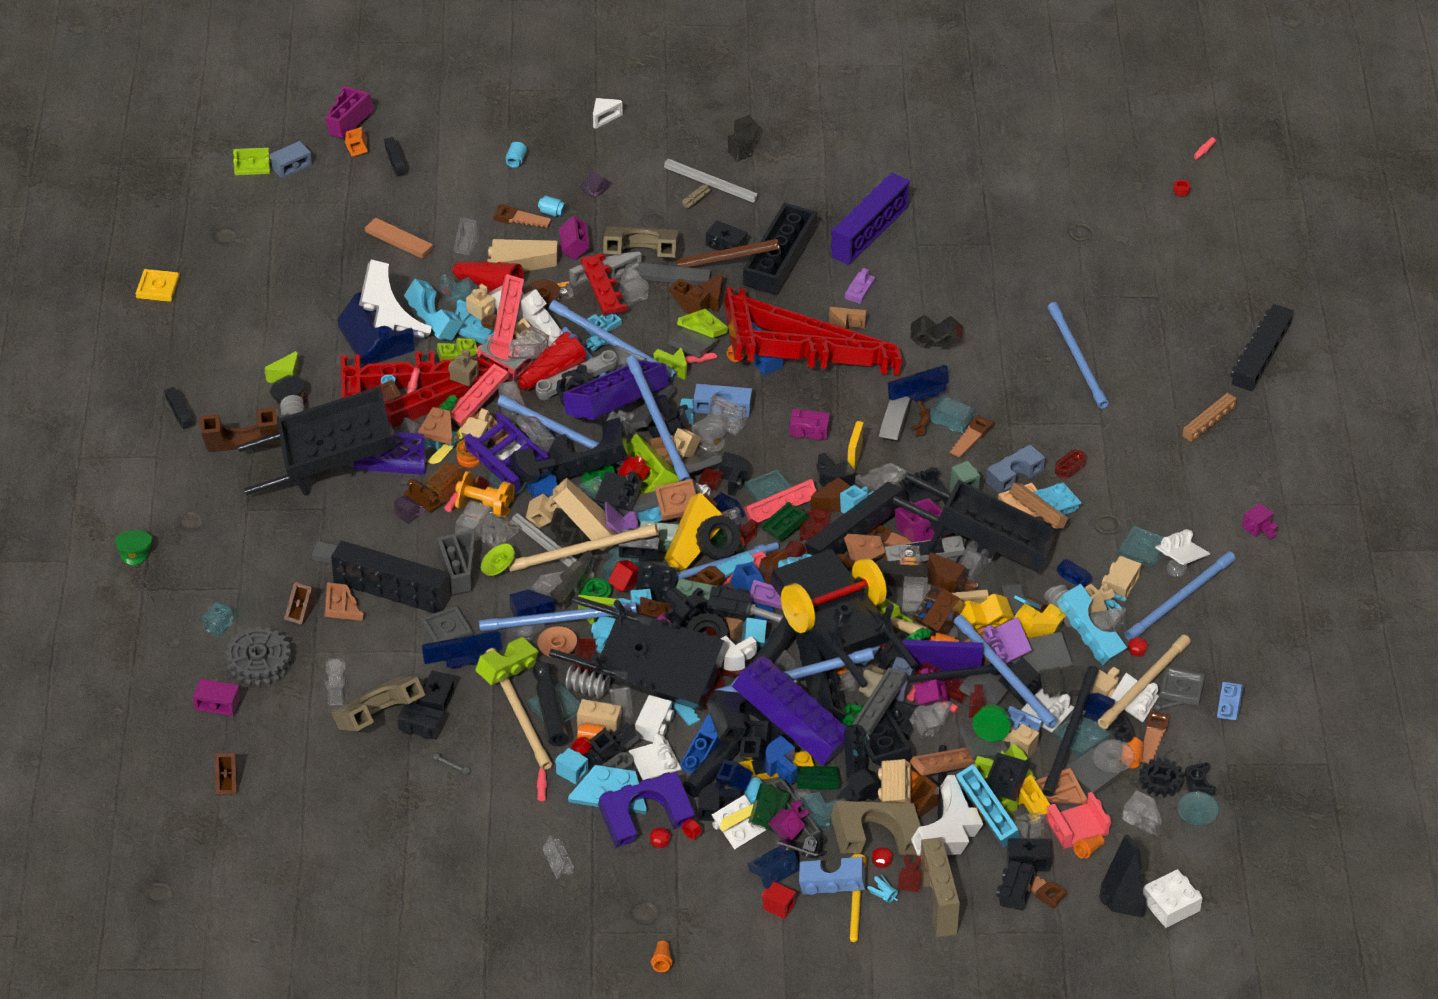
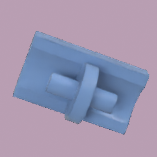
M1222 682L1217 718L1238 721L1242 703V684Z
M1009 706L1007 713L1014 730H1017L1021 724H1024L1039 732L1043 723L1041 719L1014 706Z

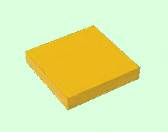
M144 269L135 293L136 298L172 302L180 279V273Z
M860 421L855 423L848 446V463L854 472L860 458L863 443L864 422Z

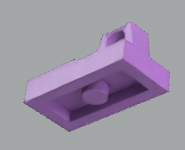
M862 268V271L858 272L845 292V299L862 304L875 283V277L869 275L868 269Z
M753 580L750 590L752 601L782 609L781 597L773 586Z

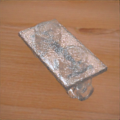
M550 834L543 846V852L549 861L551 870L554 872L557 880H559L562 873L571 875L574 872V865L570 858L566 857L567 851L563 842L559 839H554L552 834Z

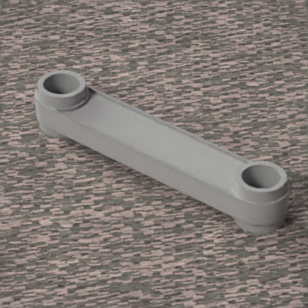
M607 350L601 355L581 364L586 365L587 372L595 377L606 371L614 370L617 366V356L615 352ZM577 366L548 379L538 381L536 384L537 397L540 400H548L553 395L558 394L556 386L557 381L562 379L561 375L577 369ZM573 376L566 377L567 380H566L565 386H566L567 382L569 381V379L572 378Z

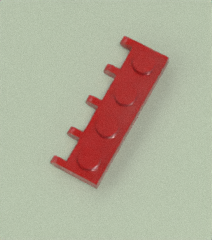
M602 253L581 258V265L602 314L605 316L626 311L628 307L626 304L620 305L618 301L623 295L621 292H614L612 286H615L617 282L614 278H608L606 273L610 272L611 268L609 265L603 266L601 261H604L606 257Z

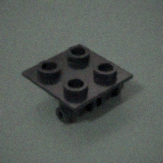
M931 467L925 470V472L922 470L920 474L918 472L913 474L948 492L937 477L939 475L937 467ZM905 479L899 482L913 503L930 498L933 502L942 500L941 497Z
M606 471L594 501L603 504L607 502L611 506L631 511L643 481L638 480L637 473L634 471L628 473L627 477Z
M640 560L636 590L650 589L652 600L667 603L664 597L670 589H674L676 586L678 568Z
M1023 657L1010 668L1033 695L1041 688L1046 690L1050 686L1048 683L1049 673L1046 671L1038 673ZM1003 676L998 680L1023 706L1027 704Z
M820 834L807 837L804 843L789 839L777 842L783 845V849L792 852L795 850L802 851V855L809 858L819 857V855L827 853V851L822 850L825 839Z

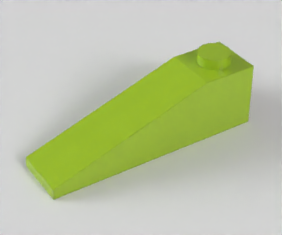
M636 433L627 445L628 455L633 458L636 455L646 460L645 465L651 468L638 494L655 491V487L679 482L674 468Z

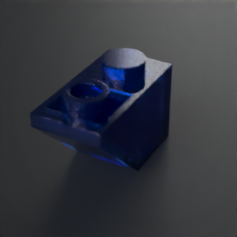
M528 589L510 594V609L514 617L555 612V600L552 597Z
M724 759L716 776V782H720V785L746 791L753 772L737 762Z

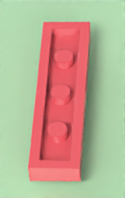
M508 274L504 277L492 343L506 347L511 346L524 279Z
M493 364L450 410L451 421L462 427L467 419L472 417L509 377L508 371Z
M809 479L745 506L744 510L750 525L770 518L788 502L793 506H798L810 501L811 496L816 492L813 480Z

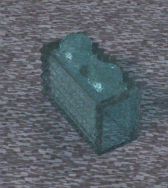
M943 395L940 396L930 409L931 421L960 433H964L969 426V422L974 418L973 407L971 408Z

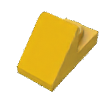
M1030 774L1025 777L1018 794V805L1024 804L1034 821L1046 815L1047 806L1050 803Z

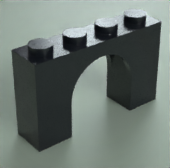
M620 417L602 422V440L597 446L585 452H572V447L566 434L548 439L550 459L554 458L556 463L552 472L557 481L629 459L626 431Z
M714 690L706 703L719 740L737 742L746 729L740 713H746L760 721H769L771 723L769 737L771 742L779 736H782L791 744L794 741L739 692Z

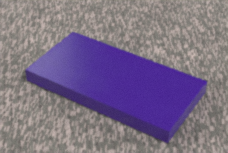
M902 641L903 645L918 663L915 672H921L920 670L926 668L940 672L977 667L982 664L983 643Z

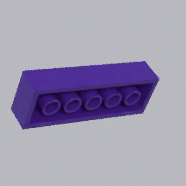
M891 173L867 197H864L862 202L855 206L852 212L832 229L831 257L850 265L908 208L910 180Z
M638 360L651 393L661 391L663 387L669 385L665 363ZM628 365L563 393L566 415H572L574 418L586 417L588 420H596L602 414H610L614 409L623 408L625 404L634 403L638 398H643Z
M764 655L741 671L732 687L820 764L824 766L844 750V730L847 726L842 724L831 712L827 711L816 699L806 693L801 686L791 680L786 673L782 672Z

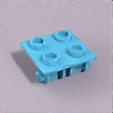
M1064 483L1033 492L1064 515L1076 512L1079 504H1081V501Z

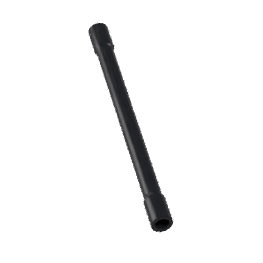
M1088 666L1080 693L1050 774L1047 776L1042 790L1046 796H1053L1057 788L1066 757L1091 689L1099 673V669L1095 666Z

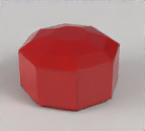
M1177 180L1173 184V191L1176 195L1187 196L1190 193L1191 186L1188 181Z
M1135 637L1130 639L1127 650L1131 655L1139 657L1145 655L1148 643L1143 638Z
M579 737L572 743L571 750L585 755L592 746L587 737Z
M687 819L682 824L683 833L689 839L696 840L701 835L702 829L695 820Z
M658 827L651 831L650 842L652 846L657 848L668 846L670 833L667 829Z
M879 847L873 850L872 863L876 867L886 868L891 865L892 853L888 848Z

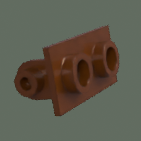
M416 479L408 480V489L403 494L429 513L444 503L438 498L436 493L423 488Z
M640 597V606H637L638 614L657 619L660 614L665 617L667 611L672 609L668 604Z

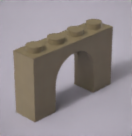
M607 226L604 234L603 254L621 255L623 249L646 247L657 250V257L675 258L678 249L679 230Z
M398 676L331 711L339 730L359 731L374 723L371 715L395 704H409L425 696L418 677Z
M835 802L830 816L840 853L860 854L866 842L862 824L875 822L887 827L892 832L899 855H917L911 838L920 826L914 803Z
M942 837L922 839L919 874L923 887H932V924L936 937L957 935L960 902Z

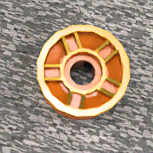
M464 440L457 444V462L461 466L471 468L480 465L481 462L465 448Z

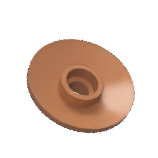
M556 626L544 630L539 635L537 644L539 650L549 656L551 649L570 654L577 646V637L569 628Z

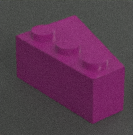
M342 86V92L340 95H337L335 105L331 106L325 117L329 135L343 139L347 131L353 130L374 111L370 93Z

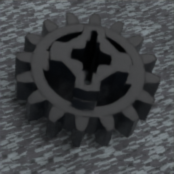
M1157 757L1156 762L1149 759V764L1144 763L1143 768H1140L1139 783H1142V789L1148 788V794L1154 792L1155 797L1162 794L1163 798H1166V794L1174 796V791H1180V787L1183 786L1184 772H1181V766L1175 767V761L1168 763V758L1161 761Z

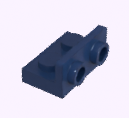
M782 845L748 863L749 871L761 877L765 888H769L773 882L778 883L799 871L795 852L783 849Z

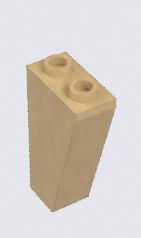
M493 239L492 247L489 246V257L491 259H488L487 262L517 263L523 267L524 272L557 266L558 241Z
M568 478L564 479L553 489V500L591 541L616 534L615 530L612 531L606 525L605 511ZM612 546L600 548V550L603 552L606 548H610Z

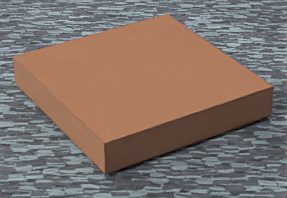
M692 479L655 487L662 520L683 516L690 498L696 494Z

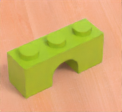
M524 637L508 643L504 656L495 650L481 655L475 671L490 685L504 681L512 675H517L527 668H532L536 663L539 651Z

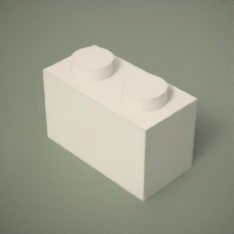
M651 695L648 696L635 723V732L640 739L653 742L655 735L661 734V736H665L668 721L671 722L674 716L672 701Z

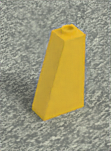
M702 493L695 494L690 498L664 558L668 562L669 567L678 568L677 572L685 570L701 552L696 543L697 528L700 527V524L710 517L723 515ZM714 528L711 531L710 540L720 528Z

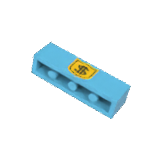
M972 764L956 775L958 783L1002 848L1007 846L1008 838H1020L1018 828L975 765Z

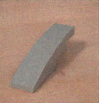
M640 252L612 255L601 261L603 266H610L611 271L606 273L610 279H617L638 269L639 262L642 263ZM582 265L569 269L570 283L573 286L588 280Z
M894 389L882 422L879 437L898 440L904 427L905 417L908 413L913 392Z

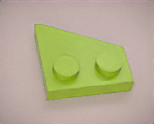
M706 309L679 317L677 321L679 326L712 338L726 334L728 330L724 323Z

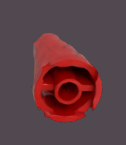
M459 261L457 264H454L452 270L455 277L459 280L473 284L478 288L479 285L483 284L487 287L488 292L502 286L506 274L524 279L523 267L517 263Z
M567 331L561 334L518 377L519 380L517 382L520 388L529 391L536 387L538 381L548 379L586 362L587 359L583 358L587 354L576 337L570 339L568 336L571 333Z

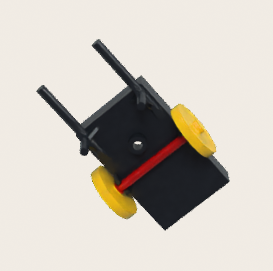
M830 549L773 569L770 584L781 597L782 609L789 625L796 632H807L827 660L839 657L862 688L866 687L868 682L849 658L848 654L876 647L887 643L890 639L911 669H915L918 666V663L893 632L891 617L894 605L889 603L884 614H881L875 607L883 604L887 591L883 574L873 560L864 558L855 561L851 575L834 551Z

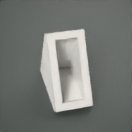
M596 98L593 111V127L596 129L623 115L622 101Z

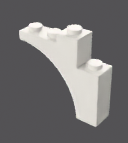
M370 260L366 270L359 306H363V309L369 311L377 310L372 331L377 332V335L387 336L391 335L393 330L396 329V332L401 334L408 332L414 334L417 338L428 337L432 326L412 318L396 301L389 283V264Z
M503 285L488 293L489 296L494 298L495 312L493 314L498 313ZM536 289L526 294L521 292L517 319L521 320L524 318L550 346L563 332L544 308V305L547 303Z
M947 775L940 786L944 806L942 818L930 825L919 826L911 838L918 856H920L922 839L942 837L947 855L961 854L969 843L968 837H975L983 825L982 818L977 809L968 807V803L964 798L955 775Z

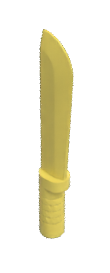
M462 427L453 438L457 440V443L464 438L461 434ZM445 443L427 462L430 464L441 462L454 447Z
M754 804L723 818L720 823L721 831L728 830L749 818Z

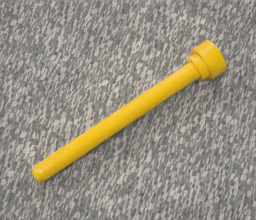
M854 854L850 857H862L866 868L867 858L864 855ZM861 890L852 891L850 941L853 943L858 940Z

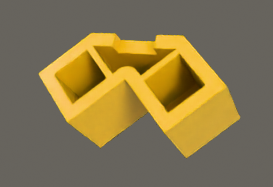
M998 594L988 596L987 600L981 604L965 601L964 604L966 606L960 613L969 621L976 632L982 627L989 625L997 628L1014 618L1007 597Z
M1051 603L1043 613H1040L1028 604H1024L1014 618H1019L1028 639L1057 633L1066 615Z

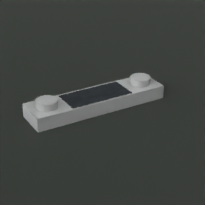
M959 535L940 538L934 550L929 548L931 540L885 547V555L888 567L902 565L901 561L903 562L904 559H913L914 562L928 561L930 552L944 558L965 555L962 537ZM906 551H911V552H912V556H910V557L906 556V555H905V552H906Z

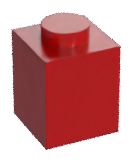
M629 455V459L623 462L617 474L627 477L628 473L634 471L637 473L638 480L644 481L651 468L645 465L646 460L637 455L633 458Z
M629 560L618 561L608 582L614 585V589L619 592L633 590L637 582L639 567Z
M773 882L762 894L763 909L786 919L795 906L796 892Z

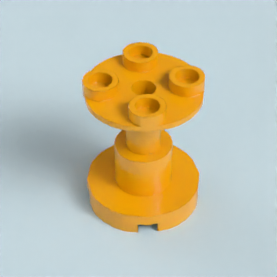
M466 471L462 482L458 481L456 485L458 497L455 502V508L464 509L469 499L473 498L481 500L485 506L492 507L495 518L505 520L511 508H508L509 503L513 502L514 485L504 481L499 489L487 487L484 490L473 487V473Z

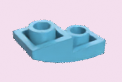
M615 313L605 316L602 314L599 317L594 314L587 319L602 329L606 327L607 332L622 325V320Z

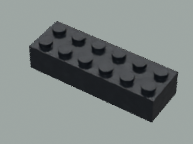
M783 203L760 241L778 239L780 249L752 255L743 269V285L777 295L817 228V212Z
M342 540L331 555L333 583L345 584L357 591L369 593L434 614L443 611L450 600L449 572Z

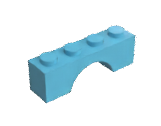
M415 278L404 295L408 300V304L417 311L419 317L425 320L426 325L432 326L431 329L435 332L434 335L437 338L452 341L463 322L454 312L443 309L436 312L434 302L437 292L428 282Z
M1079 584L1064 593L1057 601L1059 609L1070 620L1072 627L1081 635L1083 642L1092 650L1095 659L1104 666L1120 656L1127 646L1116 632L1102 631L1091 622L1088 615V607L1092 598L1084 587Z

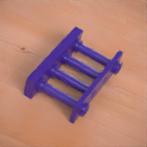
M498 411L496 413L497 425L479 438H475L470 433L464 437L465 448L502 482L512 483L516 493L521 489L520 479L508 468L511 464L510 456L504 460H499L495 455L514 441L522 446L518 450L532 448L536 462L549 459V455L544 449L541 450L517 429L507 416H503ZM501 430H504L509 435L492 449H487L483 446L486 441Z

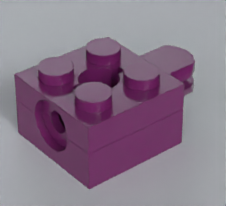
M930 498L915 503L910 502L939 517L943 511ZM903 507L895 509L897 530L913 543L932 539L934 531L929 520Z

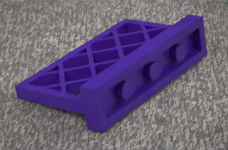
M394 432L395 439L401 441L396 444L397 448L354 461L353 469L424 475L427 464L424 434ZM410 440H420V443L415 446ZM404 444L410 448L407 452L401 448Z

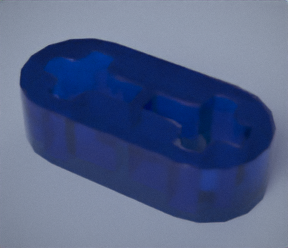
M1065 559L1057 566L1058 574L1076 586L1081 584L1085 588L1092 582L1090 573L1070 560Z

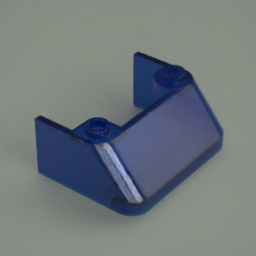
M362 291L353 296L338 317L339 329L355 355H360V363L363 365L379 363L414 351L412 327L394 333L392 328L388 326L377 328L373 326L367 314L377 310L369 311L363 309V306H359Z

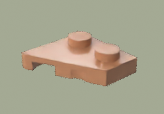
M432 407L418 430V434H424V439L452 445L450 411Z
M847 534L844 538L850 559L858 561L864 558L873 560L885 554L881 536Z
M1071 768L1061 771L1054 795L1051 797L1045 795L1048 802L1084 805L1087 804L1088 800ZM1047 776L1035 780L1041 791L1043 790Z

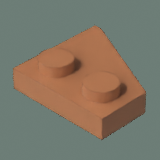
M327 583L324 617L362 621L363 612L357 608V602L350 594L348 586L345 584Z

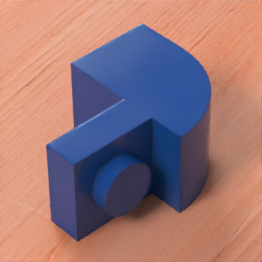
M779 736L767 746L764 766L766 773L770 777L777 773L781 779L791 785L796 781L798 769L792 763L794 761L795 747L782 736Z

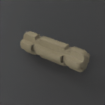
M707 184L702 185L691 193L688 198L686 197L682 201L684 208L692 207L710 193L709 186Z

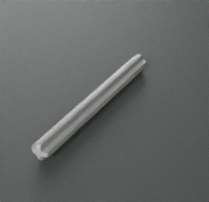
M667 159L664 163L665 169L749 202L755 203L758 199L756 192L671 159Z
M517 513L512 517V523L546 550L552 551L562 548L521 514ZM573 555L559 559L584 580L595 578V573Z

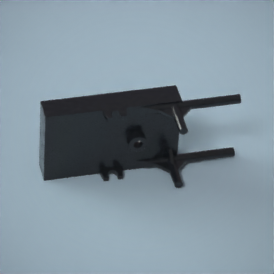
M381 386L277 419L279 432L237 445L239 452H243L281 440L285 469L288 473L287 475L244 488L246 495L289 483L298 485L303 495L307 496L310 492L305 482L310 475L332 468L343 472L342 467L346 465L353 469L354 461L397 448L387 397Z
M907 473L905 480L941 497L945 505L939 517L896 495L892 503L930 521L934 531L929 544L930 549H935L941 536L955 533L977 542L976 552L980 553L982 549H987L989 551L987 557L990 559L997 552L1039 572L1058 529L960 480L957 481L952 493H949Z
M576 595L573 596L572 603L616 616V620L600 657L592 654V661L555 649L550 650L549 656L592 669L596 672L597 677L602 673L603 680L609 675L611 683L703 711L729 648L725 640L681 627L677 622L670 623L664 618L661 621L628 611L619 600L614 601V608Z

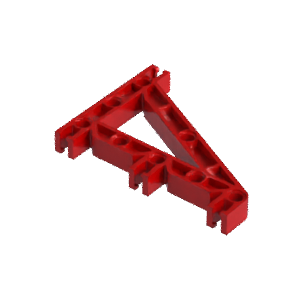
M726 287L724 307L734 360H742L741 353L747 354V360L752 362L754 353L759 356L790 359L806 357L808 367H815L814 360L821 362V368H826L828 360L833 363L865 366L878 364L881 374H887V367H892L894 370L893 374L899 375L902 357L897 345L746 297L744 288H739L738 295L732 294L733 288ZM751 322L758 327L771 331L753 330Z
M429 351V362H421L422 352H415L416 366L409 362L367 364L362 369L360 367V355H354L355 366H347L348 356L343 355L341 356L342 398L381 385V378L384 375L394 376L395 385L398 389L407 388L414 368H418L420 373L417 388L420 389L388 401L392 427L395 428L429 414L432 407L438 408L451 395H455L457 399L463 397L493 364L508 371V368L492 359L488 362L483 358H471L478 361L479 375L469 387L450 380L448 367L450 362L455 359L442 360L435 365L434 351Z

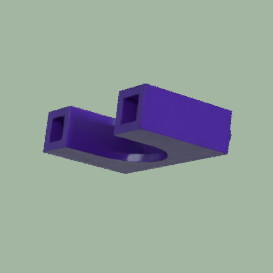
M667 772L660 775L659 778L652 780L648 778L641 781L640 784L634 786L629 784L622 787L621 790L615 792L607 791L600 796L598 806L615 848L633 843L636 840L637 832L630 818L628 808L639 799L648 798L659 802L664 807L673 829L682 827V824L687 819L694 820V811L677 772Z

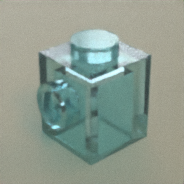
M215 602L202 616L203 629L215 636L221 637L234 623L232 609L227 605Z

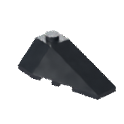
M887 708L872 734H865L866 751L872 762L881 767L882 761L905 759L910 763L912 759L911 747Z
M1128 834L1123 837L1102 881L1099 897L1101 902L1107 905L1112 912L1143 917L1145 916L1146 897L1141 893V888L1144 887V881L1139 874V871L1142 870L1140 848Z

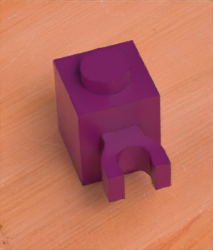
M1261 503L1248 510L1243 516L1242 528L1255 537L1264 532L1272 540L1277 536V533L1274 531L1278 529V525L1272 522L1274 513Z
M929 668L920 670L921 674L935 672L934 670H929ZM935 679L915 685L916 692L914 696L918 705L930 707L948 702L944 681Z
M795 801L791 806V810L780 809L768 823L780 838L792 840L805 826L800 818L805 817L809 811L802 809L800 813L798 812V808L802 805L800 801Z

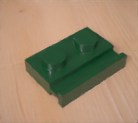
M788 502L767 519L761 527L763 531H767L769 535L781 542L806 521L808 516L806 512Z
M796 766L798 767L797 789H838L837 767Z
M760 783L748 823L776 833L768 823L780 809H785L790 793L783 792L765 783Z

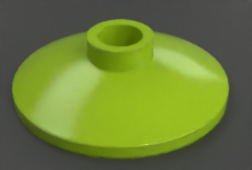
M500 544L492 548L482 560V572L485 575L493 576L504 571L514 559V548L510 544Z

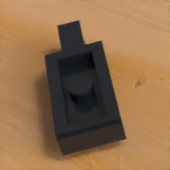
M899 630L896 634L901 642L910 635L902 630ZM891 641L880 653L878 661L880 662L878 667L885 670L893 667L896 657L901 658L902 656Z

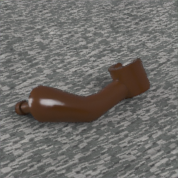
M921 400L917 404L921 409L919 415L922 419L918 425L911 427V430L916 429L917 431L915 437L925 434V426L930 420L929 408L924 409Z

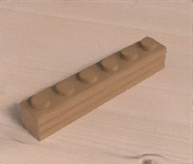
M1226 393L1183 428L1182 436L1191 442L1197 439L1209 427H1212L1214 423L1220 421L1224 415H1227L1229 411L1236 407V398Z
M1013 483L1009 491L1013 495L1012 498L1019 500L1022 505L1028 506L1030 511L1036 512V515L1039 517H1043V520L1051 523L1053 528H1064L1068 520L1067 516L1023 484Z

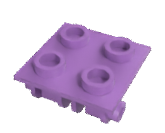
M605 502L606 525L609 529L615 530L618 534L621 533V529H638V515L636 512L630 511L625 516H622L610 504Z
M1018 617L997 628L992 627V625L985 627L986 631L983 634L985 642L1004 663H1009L1032 651Z

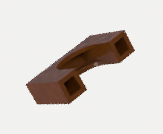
M276 407L258 409V423L245 428H232L224 425L219 414L200 416L201 435L208 452L238 449L237 445L279 432L277 423L279 415ZM277 440L261 446L281 444V440Z

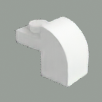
M727 636L721 638L725 640L729 648L720 668L728 671L744 669L745 661L757 654L756 640L751 636L735 645Z

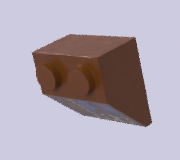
M933 585L912 616V619L935 633L947 634L954 624L955 618L960 615L966 605L959 597L944 588Z

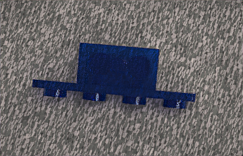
M939 366L888 382L889 400H896L906 396L913 398L914 401H922L928 396H938L939 393L946 391V384L949 382L948 366Z
M499 631L423 644L424 663L430 664L444 661L447 668L454 669L460 668L465 664L477 665L480 656L486 654L485 652L488 649L502 650L501 635Z

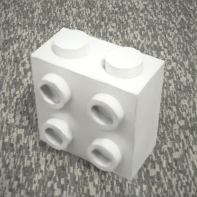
M1178 869L1143 887L1142 895L1146 897L1147 907L1165 928L1199 912L1201 909L1202 896L1200 892L1192 887L1188 878L1182 875Z

